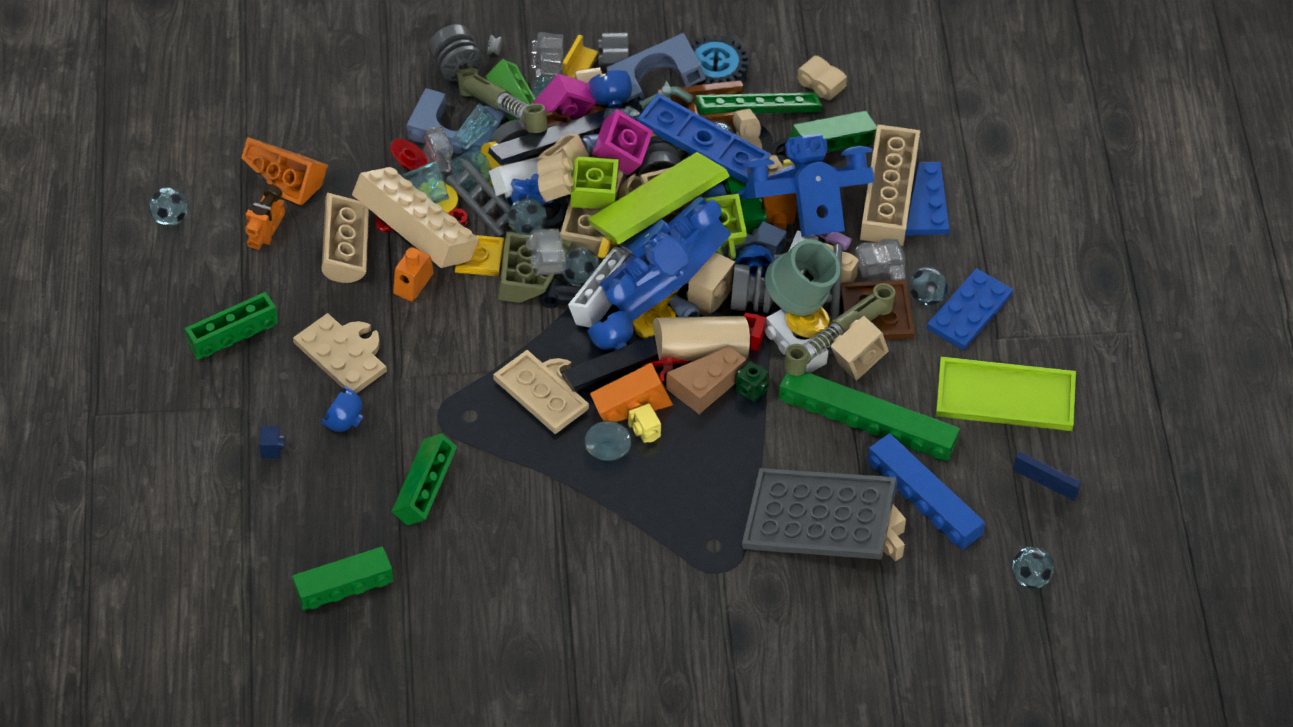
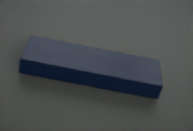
M1018 452L1015 457L1014 471L1073 501L1076 499L1079 493L1080 481L1023 452Z

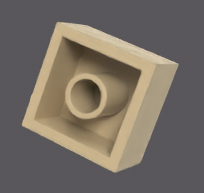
M716 252L687 283L689 284V289L686 297L689 302L698 306L700 314L703 316L717 311L733 288L735 261Z
M865 316L855 320L843 335L835 338L831 345L838 365L855 381L889 352L883 333Z

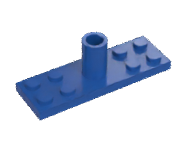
M659 93L637 119L639 123L651 129L653 134L688 152L687 158L698 152L727 169L729 175L745 184L749 182L747 168H742L743 164L757 158L769 159L771 155Z

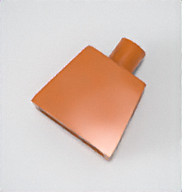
M796 193L762 197L763 205L761 208L766 210L767 223H773V226L782 230L787 228V224L794 223L797 210Z
M413 247L406 250V254L395 268L393 294L411 302L416 299L434 274L429 254Z

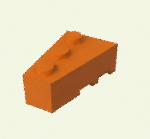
M652 363L590 393L606 425L628 419L630 410L649 403L654 411L673 405Z

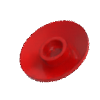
M395 139L390 144L392 155L402 167L414 171H424L428 167L429 161L427 156L412 142L404 139Z

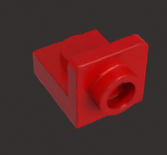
M744 313L749 326L750 350L759 351L765 333L766 317L758 314Z

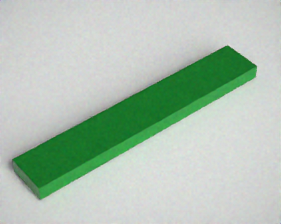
M816 93L697 95L695 100L701 115L728 113L751 109L754 114L821 112L822 104Z

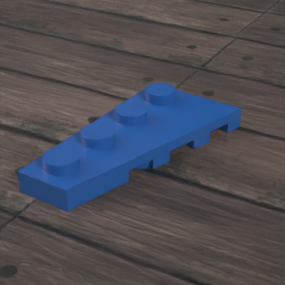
M919 162L905 235L949 234L941 162Z

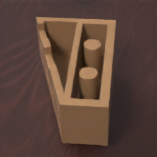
M729 346L667 372L666 389L700 414L737 382L735 378L736 373L741 367L746 366L747 359Z

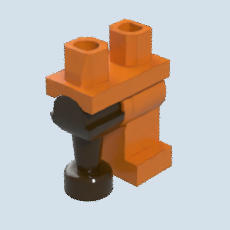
M272 184L266 186L260 201L261 203H254L252 205L253 212L248 210L245 214L247 222L245 232L249 237L247 246L253 249L260 250L263 243L270 244L271 237L286 213L284 200H280L282 190Z

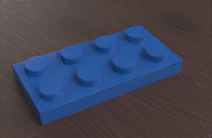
M976 268L927 323V330L964 351L1013 295V289Z

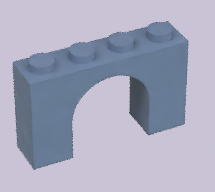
M684 33L607 67V71L623 70L627 71L628 75L630 74L632 93L625 103L628 102L636 110L642 108L638 100H645L640 88L641 79L653 69L660 67L675 69L681 76L686 88L706 79L701 64Z
M425 88L407 123V139L480 160V151L483 144L488 143L493 132L506 123V111H499L493 107L485 106L473 127L464 131L448 130L439 124L446 109V94Z

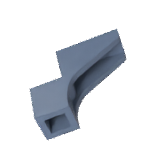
M763 221L759 228L754 229L752 235L746 233V239L743 244L734 245L736 254L744 247L752 244L766 247L773 255L780 254L786 246L787 232ZM727 246L721 247L723 256L729 258Z

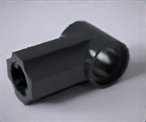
M552 279L545 293L541 294L540 304L546 308H556L559 304L568 305L583 286L562 285L560 281Z

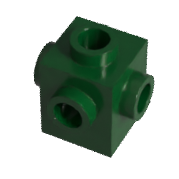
M749 361L745 367H741L736 373V392L755 403L769 387V372L764 367Z

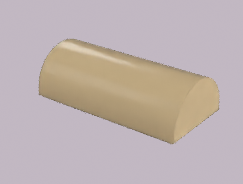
M327 193L325 197L322 273L328 279L335 282H355L366 273L369 209L358 200Z
M744 316L655 318L652 324L659 360L675 358L685 361H696L729 346L746 359L748 357L750 333L748 322Z

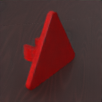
M667 358L651 363L654 368H663L659 377L664 382L665 373L674 370L673 367L684 366L691 363V361Z

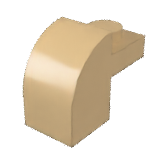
M893 504L884 552L890 555L894 561H897L903 557L905 544L898 535L904 533L906 519Z

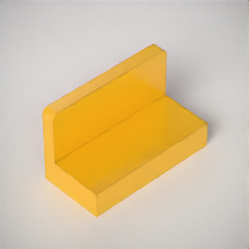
M578 35L562 63V75L574 78L575 71L592 69L598 59V51L583 47V36Z

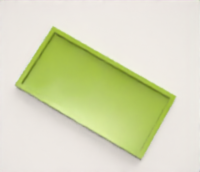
M696 152L589 217L588 221L593 228L619 245L730 176L727 169Z
M941 357L936 416L1072 431L1074 425L1076 371Z

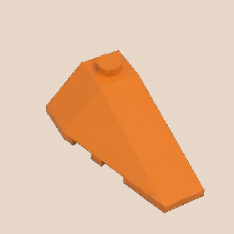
M247 137L241 157L256 173H260L267 180L268 184L279 187L282 190V197L299 205H303L322 186L328 165L249 137Z

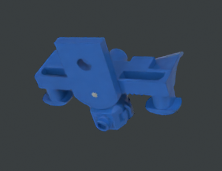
M822 134L788 138L785 144L786 156L789 157V160L794 165H789L770 176L768 175L767 165L775 164L770 159L757 158L743 164L742 168H747L749 183L746 184V188L735 194H739L740 200L796 193L802 237L845 231L839 187L874 183L873 167L868 168L866 153L873 152L871 148L865 146L850 147L841 153V156L845 155L847 168L832 167L822 162L828 151L827 141ZM819 206H822L824 209V216L822 218L816 213Z
M699 196L668 224L660 219L620 243L618 246L632 256L599 284L605 292L608 301L616 305L620 311L625 310L630 316L631 321H634L688 283L731 235L718 219L722 214L719 204L714 200H710L707 203L704 198Z

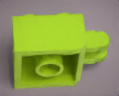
M577 157L574 159L573 172H571L574 182L570 193L571 207L604 209L616 202L618 159Z
M739 194L704 198L707 203L710 200H714L719 204L722 214L718 219L731 234L716 253L723 255L721 247L727 246L729 258L736 259L734 245H741L746 239V227Z

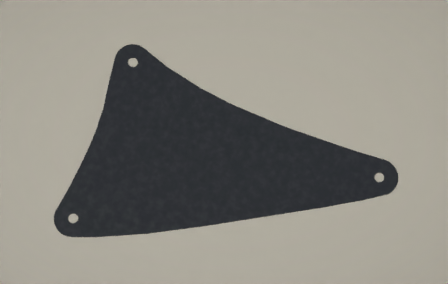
M760 125L759 139L762 143V149L769 153L773 146V138L770 132ZM689 284L683 285L676 294L687 301L686 294ZM732 291L717 309L722 316H744V313L758 314L763 317L771 315V307L769 314H763V303H758L757 313H754L753 302H748L745 312L731 311ZM612 305L600 320L601 323L608 319L607 316L620 311L616 305ZM568 308L540 335L493 371L451 395L441 404L438 411V422L441 429L451 438L534 469L580 491L664 544L695 568L708 573H722L735 568L743 560L747 549H743L742 541L763 458L768 389L754 403L736 392L735 383L700 414L667 390L673 405L654 411L661 422V437L653 442L644 443L640 435L636 436L633 427H629L628 419L606 425L590 393L642 368V365L578 390L576 393L589 403V409L558 433L554 434L494 380L493 374L526 350L542 363L557 358L571 361V368L615 351H605L596 347L587 332L590 327L576 325L570 308ZM633 330V335L626 344H633L643 340V338L639 337ZM764 333L759 351L750 350L749 347L746 365L751 361L756 365L764 367L769 372L770 339L766 333ZM662 367L655 368L658 375H660L661 371L663 370ZM667 373L664 374L665 381L663 382L665 388ZM466 410H474L477 412L478 417L474 422H466L462 419V413ZM710 539H718L722 543V549L718 552H711L706 548V543Z

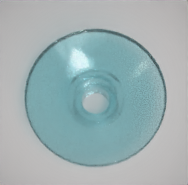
M615 422L597 423L587 431L585 436L587 451L593 457L604 461L623 457L631 445V437L627 429Z

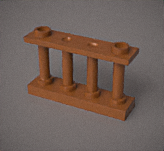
M742 81L695 85L687 88L680 87L693 95V101L686 103L677 95L670 96V100L685 108H689L690 111L699 115L698 106L695 102L697 95L743 94ZM735 112L701 115V117L714 124L727 128L729 132L733 131L731 127L734 131H737L733 123Z

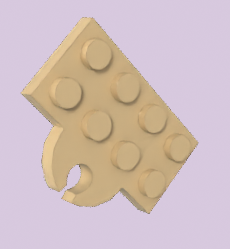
M327 313L293 337L294 344L342 388L346 385L358 393L387 372L386 366L375 357L380 346L377 330L373 331L371 337L367 339L360 337L362 334L371 331V325L368 323L357 321L341 326Z
M526 350L493 374L494 380L554 434L558 433L589 409V403L578 395L577 391L572 392L562 377L561 372L571 368V361L557 358L542 363Z

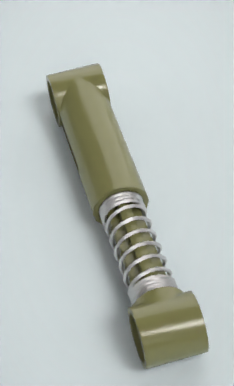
M464 68L457 72L459 90L462 96H473L499 111H506L510 115L522 120L526 124V130L530 133H540L548 128L544 105H528L518 100L509 91L479 76L478 70L475 68Z
M885 283L876 285L872 294L831 321L828 328H825L820 334H816L807 343L789 345L785 353V371L794 376L803 374L806 371L807 364L817 356V353L821 354L822 350L825 351L826 347L829 348L835 338L843 335L855 320L865 316L869 321H872L880 314H889L893 310L895 289Z

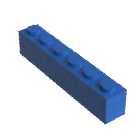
M890 433L869 447L867 460L869 465L874 470H878L884 477H896V488L900 491L901 495L905 499L910 500L921 514L926 515L935 528L943 531L951 543L963 550L983 535L985 522Z

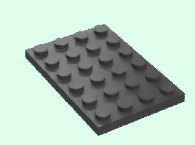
M759 468L742 541L743 549L882 559L897 479L896 477Z

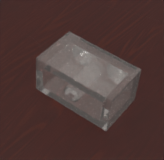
M538 32L537 41H533L532 53L536 54L533 55L532 67L536 68L537 77L555 78L557 74L562 75L564 34Z

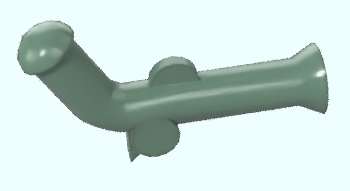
M665 80L662 86V91L659 92V94L668 99L672 95H677L686 103L693 101L692 94L677 86L670 87L667 80ZM657 94L645 100H638L643 111Z

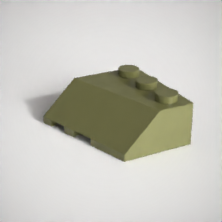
M507 232L503 248L498 300L521 303L545 293L572 245V241Z

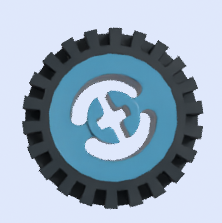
M707 35L704 36L703 42L700 38L696 39L695 44L691 42L690 46L700 62L706 78L693 86L742 81L744 85V80L746 81L748 74V54L746 55L745 48L741 49V44L739 42L735 44V40L732 38L727 42V36L723 35L721 40H717V35H713V40H710ZM714 60H718L717 72H713Z

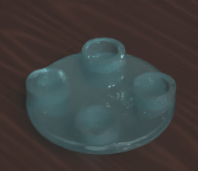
M470 151L453 160L452 175L455 179L465 170L461 166V162L467 159L488 182L490 181L489 171L492 168L484 154ZM470 176L462 186L470 193L478 183Z

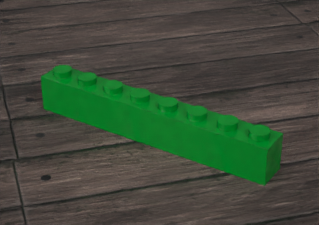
M808 372L797 376L786 373L779 387L778 399L786 404L798 406L808 412H814L830 420L844 423L849 427L866 431L873 436L884 438L890 433L902 445L914 451L931 455L936 459L948 462L958 442L960 428Z

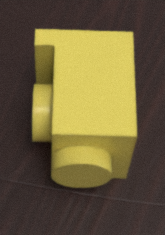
M650 403L629 411L628 425L630 428L633 427L636 436L640 435L644 443L653 442L661 437V422Z

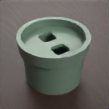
M812 239L802 240L768 266L765 274L766 288L774 302L785 311L800 316L814 314L822 308L828 299L830 289L839 278L840 263L836 254L826 244ZM803 269H806L813 276L814 279L811 282L801 273Z

